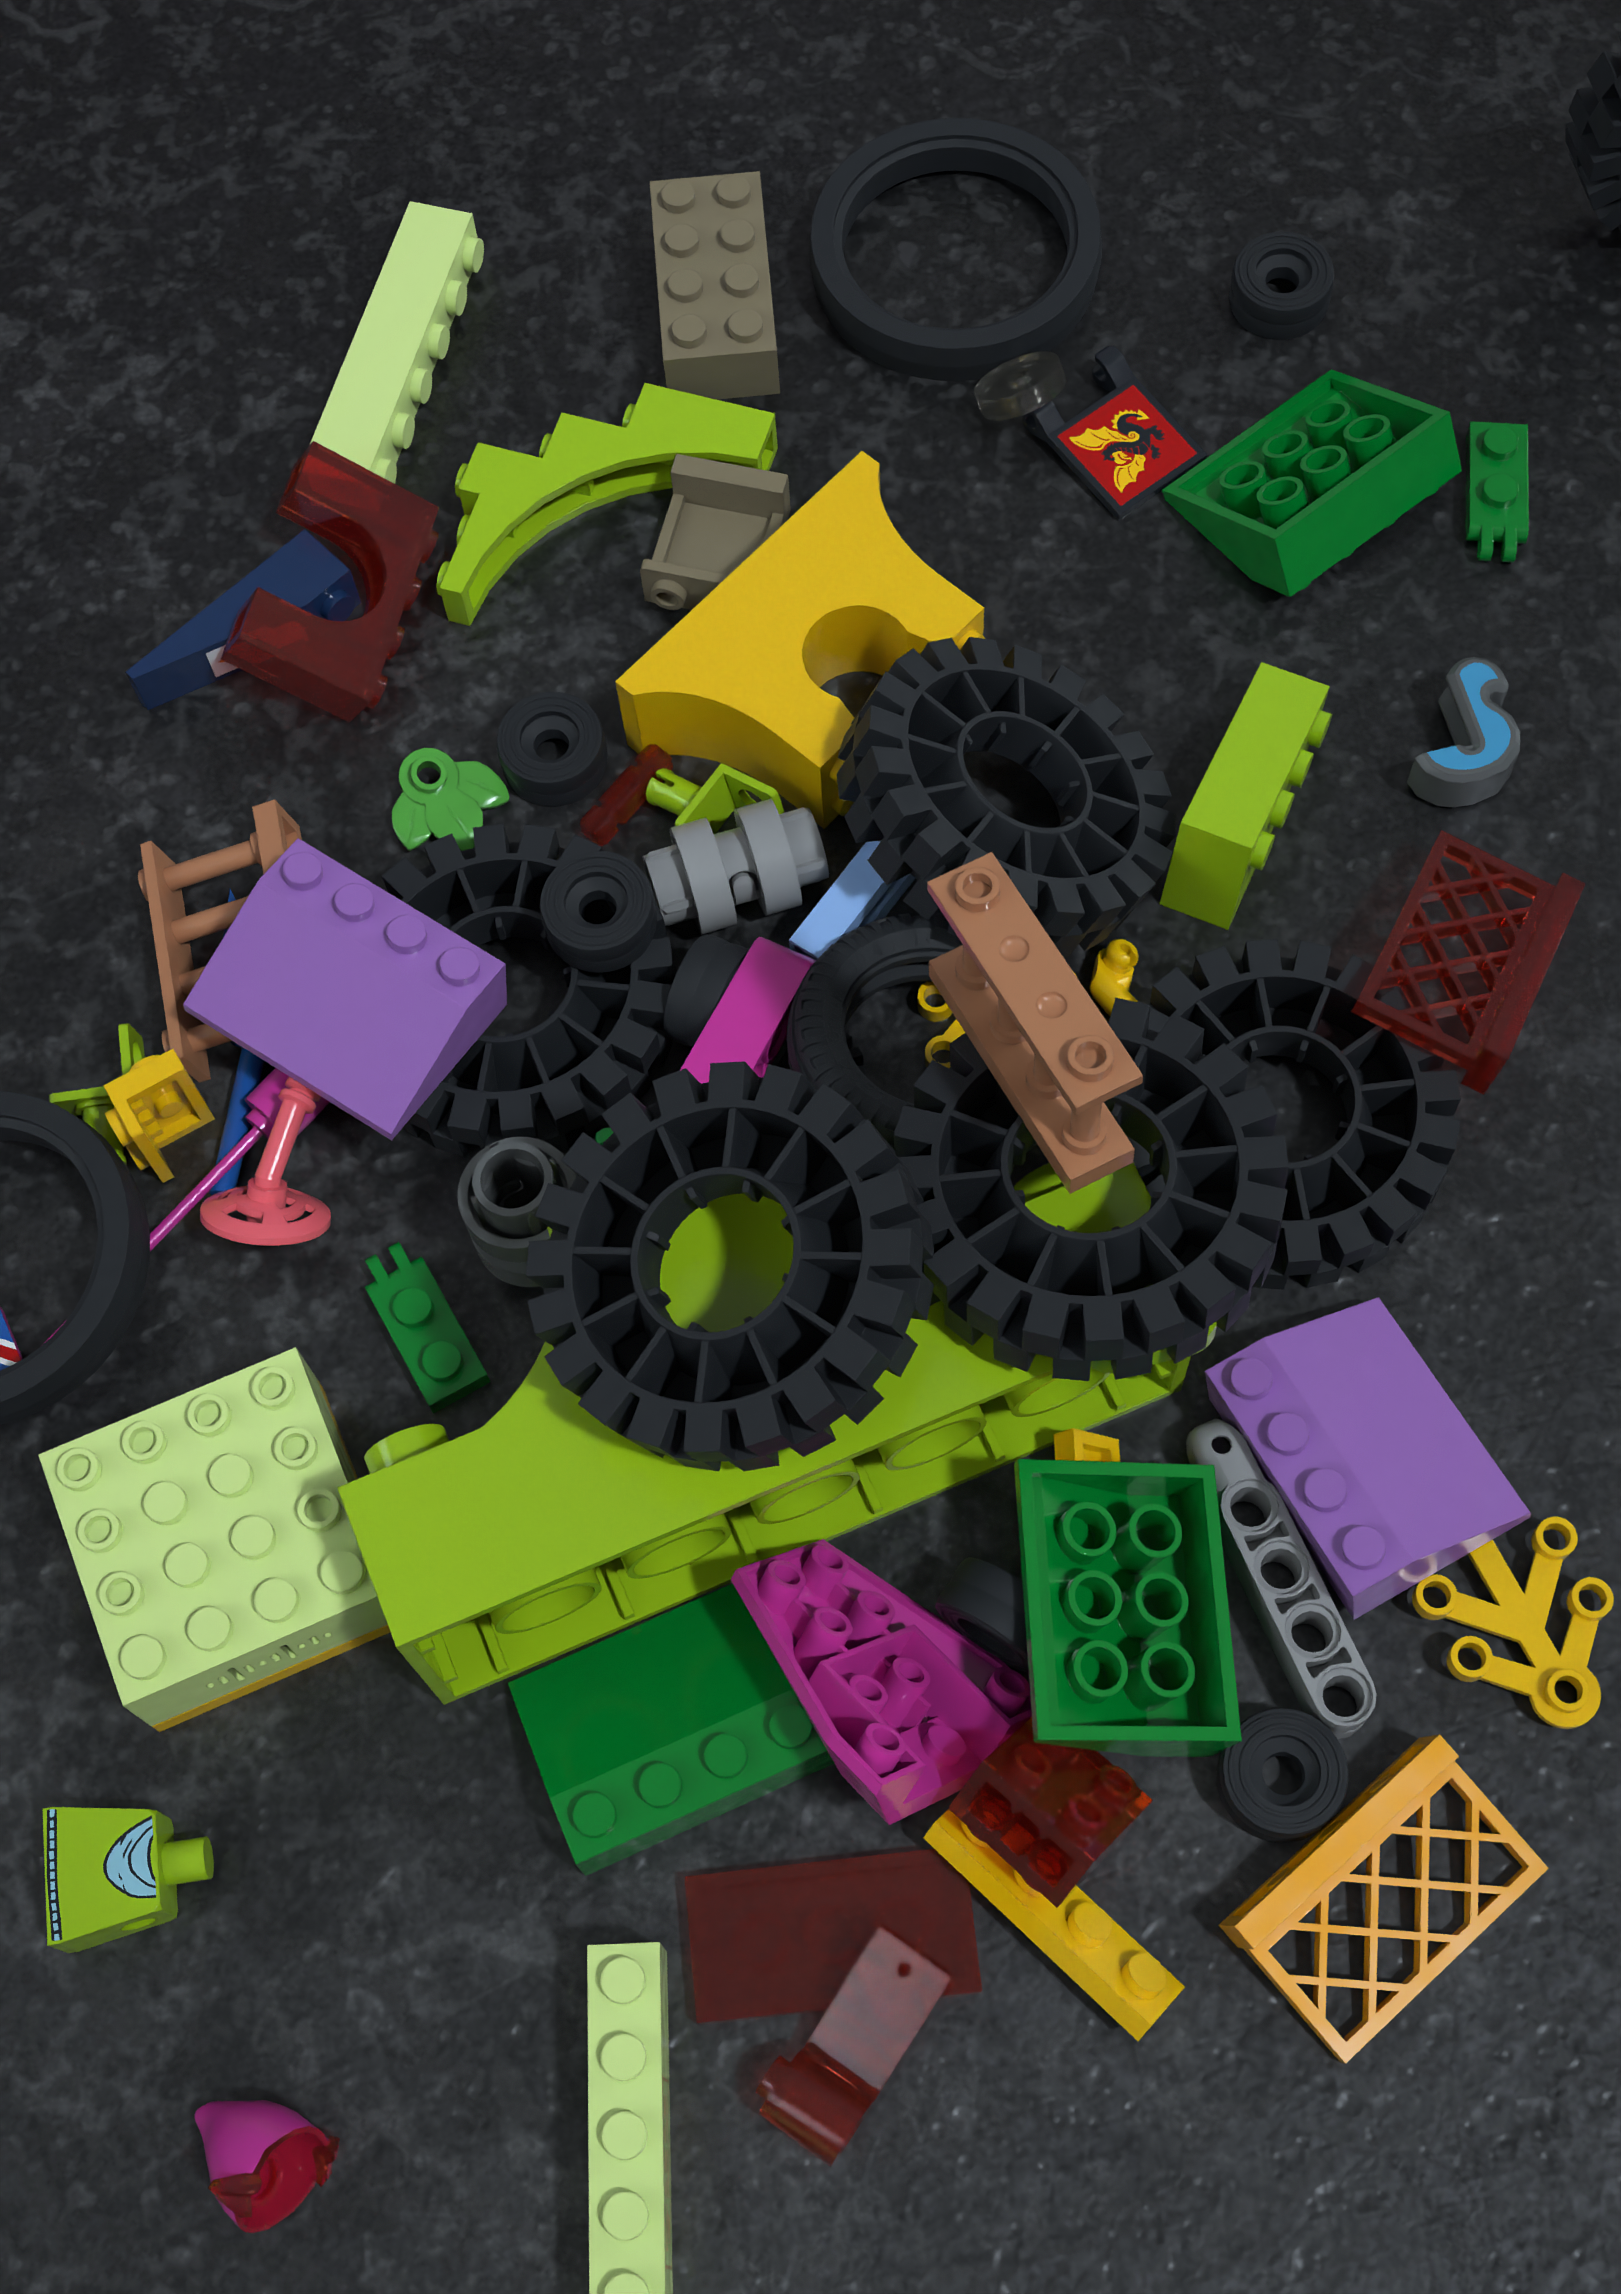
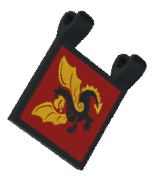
M1110 345L1095 355V361L1098 365L1092 370L1093 379L1099 386L1110 391L1109 394L1064 423L1052 400L1045 393L1040 392L1025 402V408L1028 412L1023 415L1022 421L1031 434L1050 445L1119 521L1205 460L1207 453L1139 382L1122 353L1115 346Z

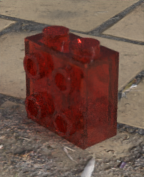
M1031 1717L982 1761L948 1809L967 1825L970 1832L976 1838L987 1843L1011 1865L1032 1889L1040 1892L1058 1908L1120 1843L1153 1800L1136 1786L1135 1781L1126 1771L1110 1763L1097 1750L1034 1743Z

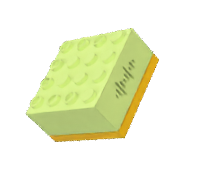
M296 1347L38 1454L122 1705L158 1732L390 1633L337 1488L358 1479L325 1391Z

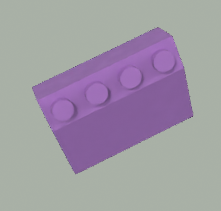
M297 838L257 881L183 1003V1006L187 1013L392 1141L507 1005L506 964Z
M1379 1297L1264 1337L1205 1371L1209 1400L1222 1420L1244 1436L1265 1480L1272 1483L1279 1492L1307 1550L1353 1620L1529 1519L1531 1516L1526 1505Z

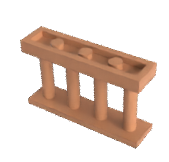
M275 799L252 807L256 831L250 834V840L178 864H175L152 841L140 844L144 869L139 870L138 880L141 891L149 902L167 1029L162 1032V1044L165 1052L171 1049L175 1050L188 1074L199 1083L211 1079L206 1049L231 1042L232 1040L207 1024H202V1021L184 1010L183 1003L206 967L194 970L190 941L228 929L248 896L186 916L182 888L257 863L263 868V874H265L297 838L302 840L300 826Z
M990 852L928 881L927 891L963 944L930 960L929 977L1014 1109L1024 1121L1025 1126L1069 1194L1133 1163L1135 1148L1104 1102L1142 1084L1143 1074L994 854Z

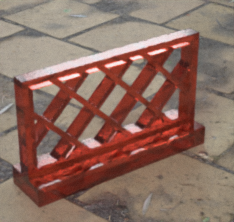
M1441 830L1351 1012L1466 1069L1461 1084L1484 1095L1510 1057L1585 887V883L1562 873L1556 884L1552 885ZM1442 856L1465 866L1471 879L1451 882L1440 862ZM1510 888L1532 899L1529 907L1508 910L1498 889ZM1480 893L1491 914L1469 917L1459 896ZM1442 900L1452 921L1430 924L1420 903ZM1410 922L1414 928H1408ZM1499 928L1509 949L1488 953L1478 931ZM1460 935L1471 956L1449 960L1439 939ZM1421 942L1432 964L1410 968L1399 946ZM1390 965L1393 971L1386 972ZM1502 966L1500 971L1498 972L1496 967ZM1479 971L1490 993L1468 997L1457 975ZM1440 978L1451 1000L1428 1004L1417 982ZM1401 986L1411 1008L1397 1010L1375 999L1374 996L1378 989ZM1482 1010L1478 1016L1476 1011ZM1459 1015L1470 1036L1467 1044L1443 1033L1436 1019Z

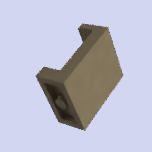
M676 454L670 472L673 496L652 560L644 559L640 569L645 601L653 602L669 610L681 608L692 610L788 520L791 506L787 474Z

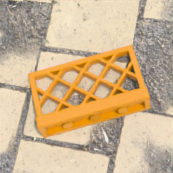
M1440 1734L1418 1738L1219 1924L1220 1928L1237 1948H1243L1341 2063L1346 2064L1549 1869L1455 1762L1459 1755ZM1447 1782L1466 1802L1465 1832L1430 1829V1798ZM1416 1812V1827L1401 1826ZM1479 1818L1493 1834L1479 1833ZM1391 1834L1416 1836L1415 1879L1379 1876L1380 1845ZM1430 1837L1465 1840L1464 1883L1429 1881ZM1479 1841L1502 1843L1522 1866L1503 1886L1478 1885ZM1366 1859V1875L1350 1874ZM1340 1882L1366 1884L1365 1928L1328 1925L1329 1893ZM1379 1885L1415 1888L1414 1932L1378 1929ZM1429 1889L1464 1892V1923L1452 1935L1428 1933ZM1478 1893L1493 1894L1478 1909ZM1315 1907V1924L1299 1922ZM1289 1930L1315 1932L1314 1976L1288 1974L1268 1950ZM1328 1933L1364 1936L1363 1980L1327 1977ZM1378 1937L1414 1940L1413 1972L1402 1983L1377 1981ZM1428 1941L1443 1942L1427 1958ZM1296 1983L1313 1985V2002ZM1326 1986L1363 1989L1362 2021L1344 2038L1325 2018ZM1377 1990L1392 1991L1376 2007Z

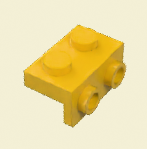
M174 1049L161 1055H151L139 1060L131 1067L128 1073L103 1085L115 1107L104 1114L123 1147L126 1146L140 1171L151 1166L163 1183L174 1178V1175L160 1149L215 1120L207 1103Z

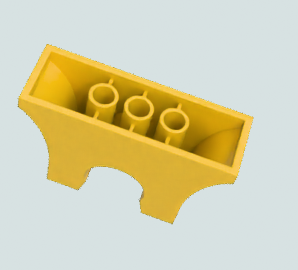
M861 451L615 681L627 745L644 759L664 755H684L705 758L736 768L773 787L778 794L796 808H809L815 822L825 829L839 814L845 816L854 803L839 799L836 775L845 762L838 758L844 735L852 725L854 717L839 697L825 692L820 687L832 678L849 672L864 671L883 676L885 671L888 672L895 660L913 648L921 654L928 642L952 638L959 650H961L969 637L985 639L983 636L984 607L924 563L901 538L890 521L881 500L880 463Z

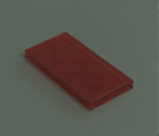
M935 1849L685 1876L696 2020L698 2025L846 2009L835 2002L841 1991H844L860 2005V2000L848 1980L855 1968L874 2006L912 2002L911 1994L916 1986L923 2000L982 1994L969 1881ZM868 1947L889 1957L884 1966L874 1959L864 1956ZM924 1971L933 1979L938 1987V1991L920 1981Z

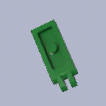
M1470 421L1466 434V541H1477L1478 561H1491L1493 542H1500L1501 562L1514 563L1517 543L1526 544L1529 531L1528 424Z
M398 1241L387 1247L398 1266V1269L393 1272L386 1273L376 1254L365 1259L376 1280L365 1286V1289L434 1414L491 1381L423 1257L420 1256L410 1262Z

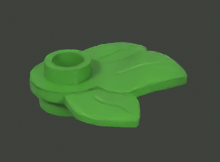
M421 748L411 752L401 763L399 786L402 794L392 809V825L398 839L408 851L421 846L431 835L440 839L451 833L460 851L475 848L473 827L483 826L482 810L497 808L509 802V793L501 778L488 766L477 761L454 762L448 754L439 749ZM424 768H433L440 774V778L433 784H425L419 780L417 775Z

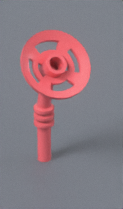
M288 1077L285 1082L287 1088L282 1089L278 1095L282 1104L255 1177L248 1181L247 1186L231 1188L208 1197L200 1207V1221L202 1225L217 1236L251 1245L280 1246L315 1239L324 1234L330 1227L331 1212L325 1203L309 1194L288 1188L287 1182L281 1179L304 1116L314 1112L316 1108L314 1102L319 1101L321 1098L320 1095L291 1077ZM237 1210L246 1215L247 1221L236 1219L227 1214ZM305 1210L312 1213L301 1220L288 1222L301 1217L305 1213Z

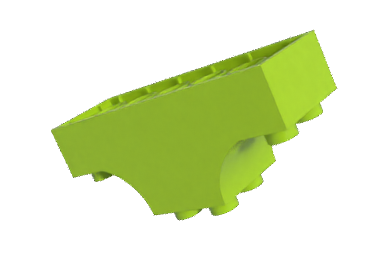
M1050 1163L1033 1170L1013 1187L1014 1190H1023L1025 1206L1037 1217L1055 1227L1059 1225L1065 1227V1230L1078 1233L1107 1232L1116 1226L1122 1228L1141 1218L1150 1210L1151 1196L1134 1163L1069 1194ZM733 1194L714 1199L707 1203V1207L703 1209L699 1207L692 1212L675 1230L669 1240L670 1248L668 1251L665 1250L662 1258L660 1288L669 1295L671 1302L665 1307L677 1326L687 1329L691 1322H694L708 1332L729 1330L744 1324V1319L749 1316L755 1318L778 1295L785 1283L782 1281L784 1273L789 1274L794 1243L793 1236L781 1223V1220L787 1216L783 1206L763 1196L759 1203L752 1201L745 1194ZM547 1227L549 1236L551 1237L552 1229L550 1227ZM939 1301L929 1307L927 1320L911 1318L906 1334L918 1346L901 1377L884 1370L874 1383L873 1387L884 1399L858 1425L844 1414L830 1424L836 1441L805 1457L788 1447L778 1451L779 1466L743 1471L729 1461H721L720 1471L718 1472L684 1466L668 1455H664L661 1458L601 1423L578 1404L581 1400L580 1396H577L560 1384L544 1356L554 1350V1347L545 1341L535 1364L521 1386L483 1427L449 1441L445 1428L439 1424H423L396 1432L377 1442L366 1452L364 1460L369 1470V1475L337 1488L395 1646L445 1705L732 1582L731 1578L738 1568L822 1539L825 1541L832 1540L1054 1445L1053 1434L1071 1428L1087 1431L1181 1391L1191 1356L1176 1364L1172 1360L1153 1364L1151 1373L1115 1380L1113 1373L1100 1372L1091 1367L1089 1381L1052 1378V1357L1036 1354L1028 1372L995 1360L993 1352L994 1338L985 1333L973 1346L968 1344L945 1325L944 1303Z

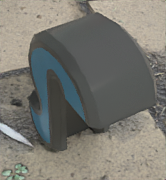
M1477 657L1464 658L1450 669L1446 676L1448 687L1438 700L1455 746L1422 753L1414 759L1407 780V784L1417 797L1437 806H1468L1497 794L1510 777L1520 752V730L1512 715L1501 708L1509 684L1502 670L1496 664L1487 659Z

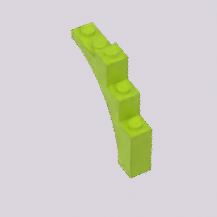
M644 383L637 403H630L628 405L622 427L561 413L553 434L547 433L544 436L540 446L539 457L477 443L469 464L463 463L457 473L455 493L461 499L465 515L462 517L458 527L457 547L450 562L445 561L442 564L437 577V593L442 596L448 621L470 626L489 591L512 563L553 529L590 509L621 498L672 488L670 472L676 454L769 471L778 449L775 413Z

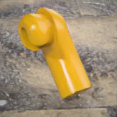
M1124 939L1112 940L1106 948L1099 951L1095 959L1090 982V991L1093 998L1109 1016H1111L1115 998L1138 1002L1129 992L1134 972L1133 966L1138 962L1139 955L1135 946Z

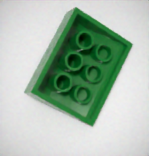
M1331 369L1162 489L1164 499L1251 580L1291 597L1296 592L1305 589L1311 581L1337 562L1350 556L1356 548L1382 529L1392 525L1397 518L1420 501L1433 495L1442 485L1459 474L1462 469L1449 411Z
M1018 1459L1015 1461L1014 1471L1034 1743L1145 1757H1211L1225 1748L1241 1742L1214 1465Z
M733 1583L508 1683L549 1799L575 1864L585 1876L834 1764Z

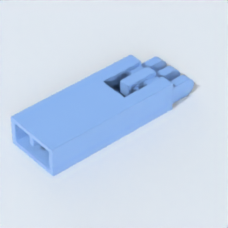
M881 841L866 842L789 939L790 949L817 960L832 944L836 943L837 940L859 927H865V924L885 918L914 881L915 877L910 873L890 884H886L867 861Z

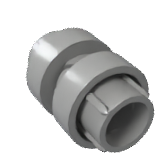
M767 799L734 809L737 828L713 834L706 817L671 827L669 830L672 846L651 851L642 856L646 875L652 887L654 901L664 918L665 926L694 918L698 931L702 935L737 925L735 906L757 899L765 916L801 906L802 895L800 887L829 878L823 843L811 810L803 807L779 814L773 800Z

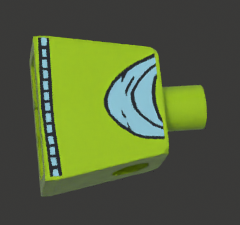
M50 1807L43 1809L47 1946L66 1953H74L172 1921L177 1918L178 1913L176 1884L209 1880L213 1877L214 1859L209 1838L205 1836L174 1841L172 1820L157 1810Z

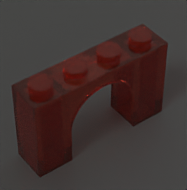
M313 441L294 464L276 513L330 540L350 556L358 567L365 584L366 607L364 615L351 621L323 619L258 587L239 609L221 660L348 722H351L366 706L373 709L382 697L388 681V677L381 674L386 658L390 660L395 655L405 633V628L398 625L403 610L408 611L411 608L421 588L422 580L415 577L420 562L424 564L428 560L438 539L439 533L433 530L432 527L439 507Z

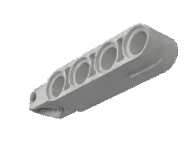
M1213 1419L1201 1424L1188 1433L1186 1452L1190 1464L1214 1465L1222 1546L1302 1711L1320 1720L1333 1732L1337 1739L1350 1737L1362 1727L1375 1708L1377 1694L1374 1683L1279 1492L1272 1483L1265 1480L1244 1436L1234 1427L1220 1419ZM1224 1438L1229 1440L1231 1446L1227 1443V1441ZM1243 1501L1253 1503L1262 1511L1265 1522L1254 1527L1244 1526L1233 1517L1230 1507L1235 1503ZM1270 1562L1282 1563L1293 1573L1295 1585L1286 1589L1272 1587L1262 1577L1261 1566ZM1303 1623L1316 1627L1324 1636L1325 1649L1314 1653L1304 1651L1294 1642L1291 1633L1292 1627ZM1336 1686L1350 1692L1356 1702V1714L1349 1717H1341L1330 1712L1324 1704L1323 1690Z

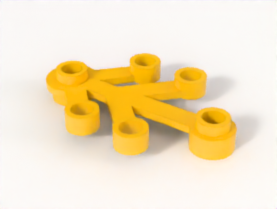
M1549 1517L1537 1526L1531 1537V1544L1535 1553L1524 1593L1496 1544L1491 1540L1468 1553V1556L1496 1605L1457 1592L1455 1585L1450 1579L1438 1574H1432L1418 1583L1412 1594V1603L1417 1613L1428 1620L1446 1618L1519 1643L1531 1666L1493 1656L1491 1648L1484 1640L1475 1636H1465L1457 1640L1448 1651V1669L1454 1677L1461 1681L1474 1682L1482 1680L1528 1696L1533 1710L1545 1723L1560 1729H1573L1587 1723L1596 1714L1600 1705V1686L1596 1677L1587 1668L1598 1623L1612 1609L1614 1596L1611 1588L1604 1581L1594 1577L1583 1578L1571 1588L1566 1602L1572 1617L1559 1654L1545 1631V1625L1562 1562L1575 1549L1578 1536L1576 1529L1568 1520L1561 1517ZM1549 1529L1560 1532L1565 1539V1548L1555 1550L1547 1546L1543 1539V1532ZM1428 1587L1440 1589L1446 1596V1606L1442 1608L1429 1606L1424 1600L1423 1590ZM1581 1590L1595 1592L1601 1601L1600 1610L1590 1611L1584 1608L1579 1601V1592ZM1463 1648H1470L1476 1651L1481 1658L1480 1669L1468 1670L1464 1668L1458 1660V1651ZM1557 1681H1567L1575 1687L1577 1691L1575 1703H1565L1556 1696L1554 1687Z

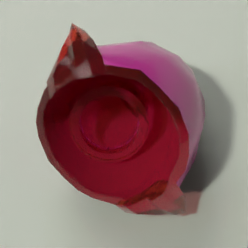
M266 2100L212 2101L198 2108L194 2114L195 2122L204 2143L211 2182L208 2189L215 2195L231 2220L244 2232L256 2233L270 2229L294 2212L313 2189L316 2182L322 2187L332 2174L333 2162L338 2157L340 2138L325 2135L299 2113L283 2105Z

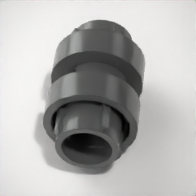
M531 1137L506 1138L483 1148L467 1164L458 1186L459 1210L482 1263L500 1280L521 1287L539 1286L526 1277L529 1241L550 1240L548 1226L535 1217L548 1183L570 1189L576 1179L575 1172L561 1161L564 1157L563 1153L551 1144Z

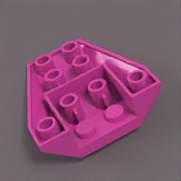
M824 1539L735 1570L731 1578L732 1583L837 1769L888 1825L974 1784L1033 1727L1030 1685L1020 1673L1010 1669L998 1657L987 1652L966 1636L956 1632L948 1623Z

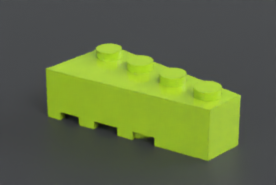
M1261 662L1181 821L1160 905L1229 930L1254 870H1262L1275 839V835L1271 834L1273 827L1281 829L1284 825L1295 795L1289 792L1291 786L1301 788L1314 755V753L1307 751L1309 745L1320 748L1326 735L1332 714L1323 711V707L1330 686Z

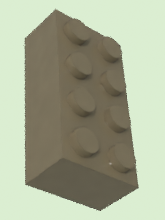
M760 171L650 181L662 352L667 388L716 400L780 394Z

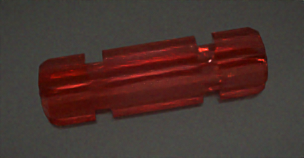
M656 744L647 745L634 759L638 764L636 766L629 765L599 798L602 805L600 807L592 806L580 820L581 832L593 843L599 846L608 844L619 831L616 825L618 823L625 824L647 800L646 790L650 779L653 777L657 781H663L657 777L656 772L661 768L673 770L672 757Z

